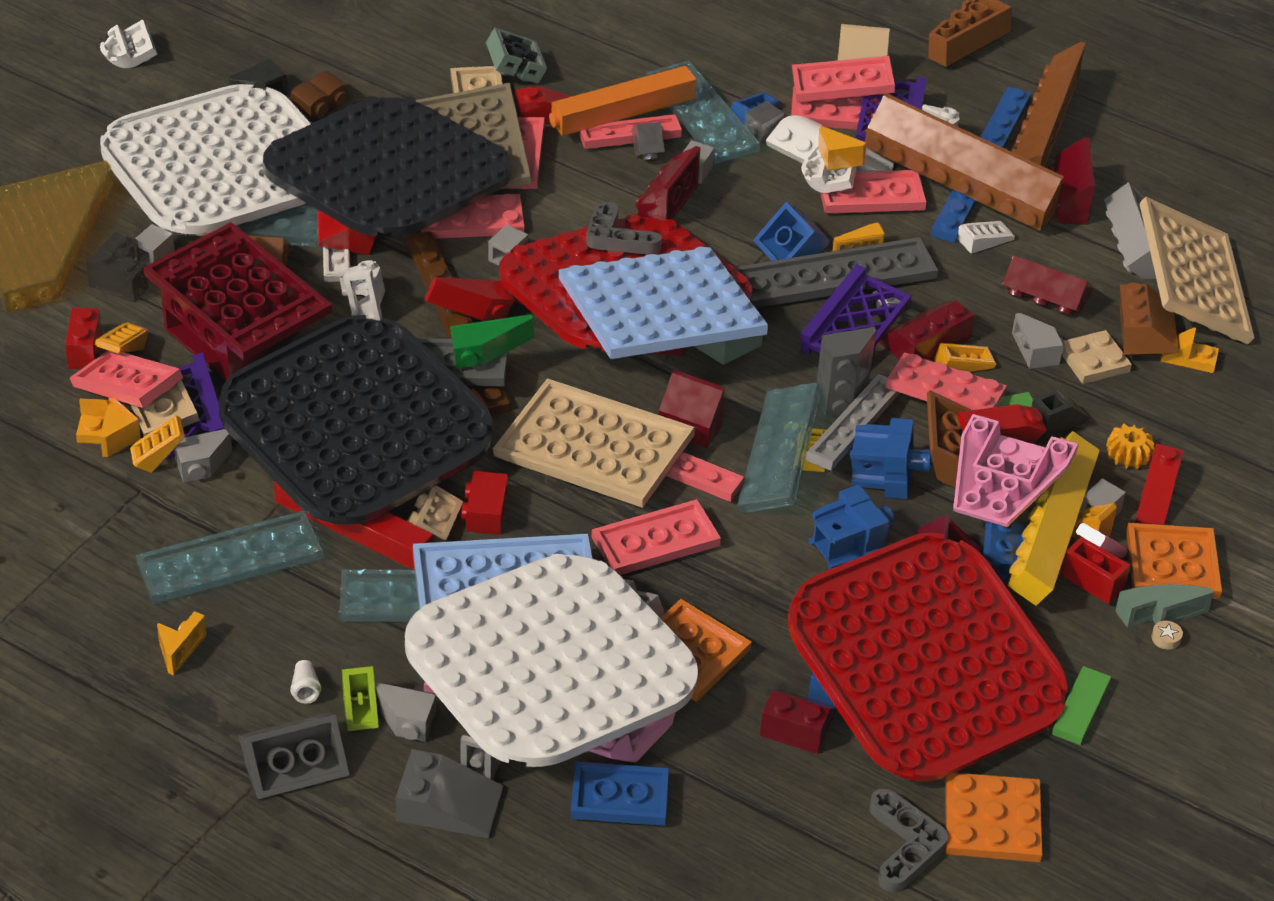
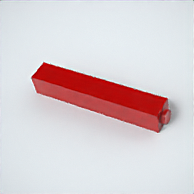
M274 481L276 503L414 571L413 544L433 543L432 533L389 512L364 524H334L316 519L302 510Z

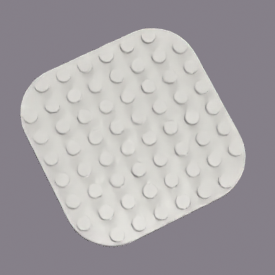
M250 84L231 85L131 113L113 121L107 126L105 135H101V154L104 161L146 215L160 228L177 233L204 236V232L211 233L230 222L238 225L306 204L304 201L273 184L265 176L263 171V154L273 140L280 139L293 131L310 125V122L285 95L267 87L266 91L260 88H254V85Z
M553 554L550 557L539 559L424 605L412 616L405 631V652L410 664L470 736L473 737L476 743L494 758L509 763L510 759L527 762L526 767L549 766L566 761L669 716L689 702L694 694L697 683L698 667L689 648L616 571L605 562L582 556Z

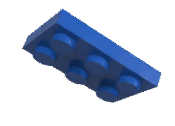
M575 762L570 819L665 826L669 768Z

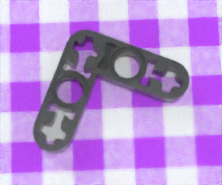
M602 202L595 206L586 232V245L588 247L638 254H657L661 251L662 236L660 234L650 231L616 228L618 222L617 204Z
M883 788L876 790L871 795L870 813L907 842L881 865L878 882L883 890L897 893L904 890L945 851L948 833L940 824L898 794ZM912 818L917 824L908 827L903 825L900 820ZM910 853L917 854L922 860L912 863L905 858V855ZM899 867H900L901 870H900L899 878H898V877H895L894 875H895L897 872H899Z

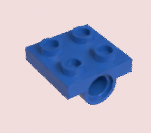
M986 521L983 557L992 562L991 567L1001 581L1009 582L1012 575L1009 573V570L1018 558L1016 551L1024 541L1022 534L1026 527L1015 521L1008 527Z

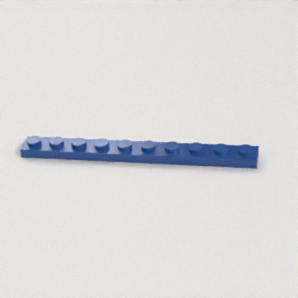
M1007 87L981 138L1005 149L1030 101L1031 93L1018 88ZM952 190L932 227L931 236L955 243L958 238L959 226L966 223L977 201Z

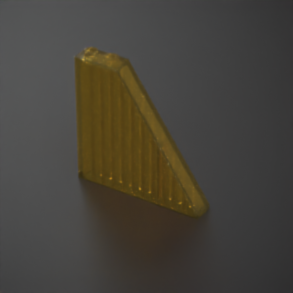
M107 160L0 186V300L6 313L59 300L113 186V171Z

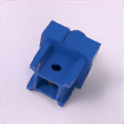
M891 418L890 426L856 425L853 449L850 452L852 460L851 484H859L864 488L885 489V497L908 499L913 470L930 472L932 466L930 449H914V420Z
M858 484L839 491L838 501L812 512V518L815 522L814 535L809 538L808 543L818 548L827 560L828 568L832 569L886 547L885 541L886 537H888V530L894 526V515L888 506L877 508Z

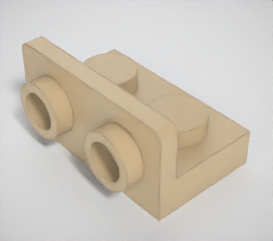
M434 486L427 493L423 492L419 495L414 504L418 509L416 512L413 511L407 522L432 533L433 543L445 542L463 501L440 487Z

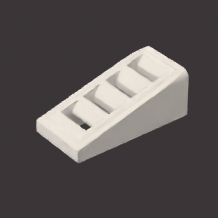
M1001 221L960 225L957 239L973 254L1012 241L1015 236Z

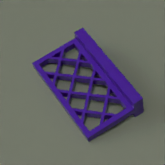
M917 76L916 83L894 79L895 93L890 94L922 109L927 78ZM903 89L909 92L900 94L897 90ZM865 95L863 97L855 139L865 142L866 133L862 131L866 130L871 122V119L866 115L875 114L880 104L874 105L870 100L877 98L881 102L883 95Z
M856 264L802 331L801 351L810 354L814 350L820 353L822 335L875 327L878 330L875 336V347L909 304L911 295L866 275V268ZM868 285L877 289L878 293L864 295L863 289ZM893 297L900 300L899 304L887 306L885 299ZM881 301L882 307L868 308L867 302ZM862 303L863 311L850 313V305ZM885 314V322L873 324L871 316ZM867 317L869 325L855 327L853 319ZM848 320L850 328L836 330L835 324L837 322Z
M203 352L192 356L194 363L178 367L181 370L182 376L193 375L187 383L183 384L187 393L198 394L192 403L196 411L203 413L199 421L189 425L192 428L188 434H184L185 437L196 435L200 429L208 432L225 429L220 420L219 401ZM173 450L165 460L175 457V451Z

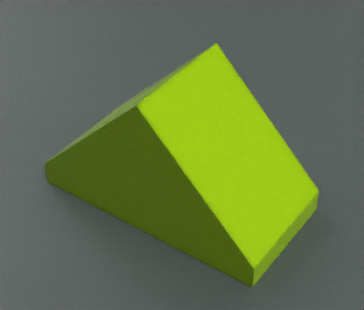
M373 666L342 669L343 700L347 730L379 728Z

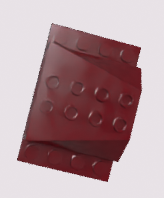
M232 222L144 267V276L161 289L165 331L193 355L203 352L208 368L224 382L236 371L266 356L290 335L332 313V304Z

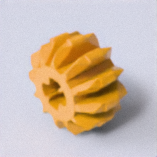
M1123 424L1121 428L1114 427L1106 444L1108 458L1115 460V465H1125L1126 469L1129 466L1138 469L1140 465H1147L1155 449L1152 439L1153 435L1146 433L1145 428H1136L1135 424L1132 427H1128L1126 424Z

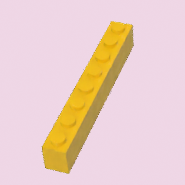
M1074 431L1065 439L1063 437L1060 439L1077 443L1079 447L1068 469L1034 501L1037 504L1029 514L1028 519L1031 521L1022 534L1024 541L1016 551L1018 558L1009 570V573L1012 575L1008 587L1034 605H1038L1054 588L1100 451Z

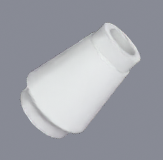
M301 660L296 663L290 690L292 696L303 704L314 702L321 692V685L313 664L308 660Z

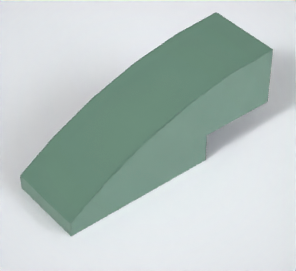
M1178 584L1137 587L1120 592L1115 612L1127 628L1153 620L1155 624L1160 621L1175 623L1208 612L1214 592L1211 588Z

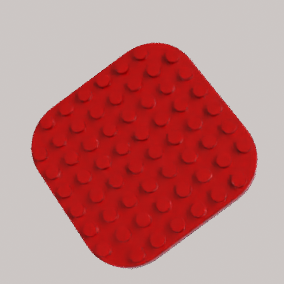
M630 214L623 219H618L616 228L650 231L660 234L662 236L661 251L656 255L667 254L675 250L688 251L694 250L697 247H707L671 219L660 220ZM586 226L580 230L563 232L551 238H541L529 244L515 245L513 251L506 253L499 263V279L506 290L566 342L584 349L588 345L605 351L561 283L559 269L569 268L573 265H592L600 261H619L622 258H640L648 254L590 248L586 245V232L588 228ZM716 254L747 298L751 300L752 286L747 277Z
M921 533L908 537L811 577L798 589L788 611L789 632L796 648L864 750L876 764L888 772L913 781L942 779L1047 730L1062 713L1065 707V693L1068 691L1066 677L1057 658L988 561L962 540L959 543L944 538L945 534Z

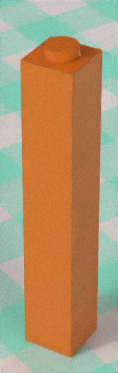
M686 66L554 101L552 102V113L549 114L552 127H556L559 133L564 136L696 99L697 79Z

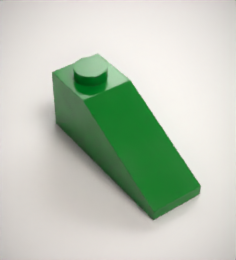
M532 314L450 326L456 369L484 365L535 338Z

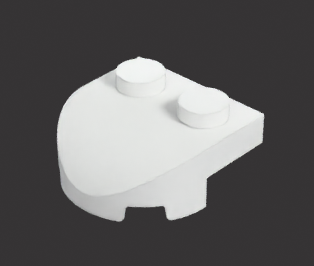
M144 20L121 31L118 25L114 26L108 31L109 38L105 43L101 42L100 45L101 52L106 59L121 68L135 67L157 55L150 31Z
M788 116L780 121L766 139L767 146L801 163L806 158L811 160L817 155L819 128L822 125L803 116Z
M819 149L817 150V156L811 160L808 158L804 160L801 170L807 183L814 190L821 193H829L853 188L857 166L827 170Z

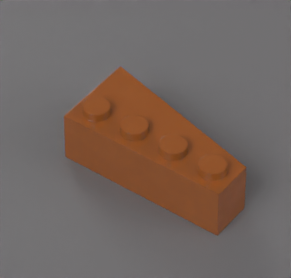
M965 0L959 11L954 10L949 20H943L929 33L928 58L947 67L1011 32L1012 7L999 0Z

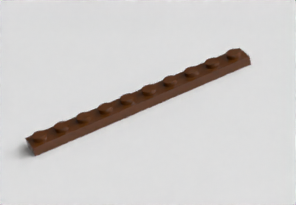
M431 231L405 236L406 246L427 292L434 277L452 278ZM433 304L448 339H452L450 326L472 323L468 315ZM469 386L470 389H475L482 397L490 415L509 411V401L502 386Z

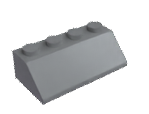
M1128 182L1104 199L1107 207L1105 213L1113 224L1111 230L1118 239L1117 247L1124 256L1123 265L1126 270L1131 274L1135 273L1142 280L1156 279L1139 204L1145 197Z

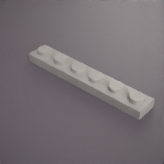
M878 374L807 451L806 461L830 471L853 447L856 425L873 424L900 394V392L885 388L887 377Z

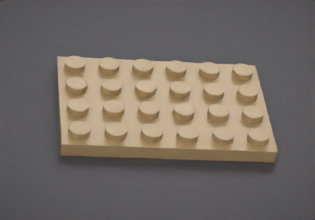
M1145 196L1139 204L1162 306L1167 311L1175 312L1192 322L1205 325L1212 331H1218L1233 340L1249 344L1254 339V334L1228 234Z
M547 378L494 446L493 454L494 457L643 508L695 433L693 426Z

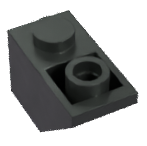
M270 59L228 76L229 86L250 84L254 85V88H260L264 91L268 87L283 95L287 94L286 73Z
M1056 389L1033 398L1031 407L1037 408L1042 414V420L1047 429L1042 435L1044 439L1089 421V416L1072 399Z

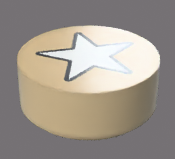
M1160 621L1153 628L1152 641L1162 649H1175L1181 643L1183 631L1174 622Z

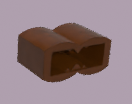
M329 71L320 72L310 81L299 84L291 91V102L302 114L311 120L326 115L329 109L343 105L349 98L348 84Z

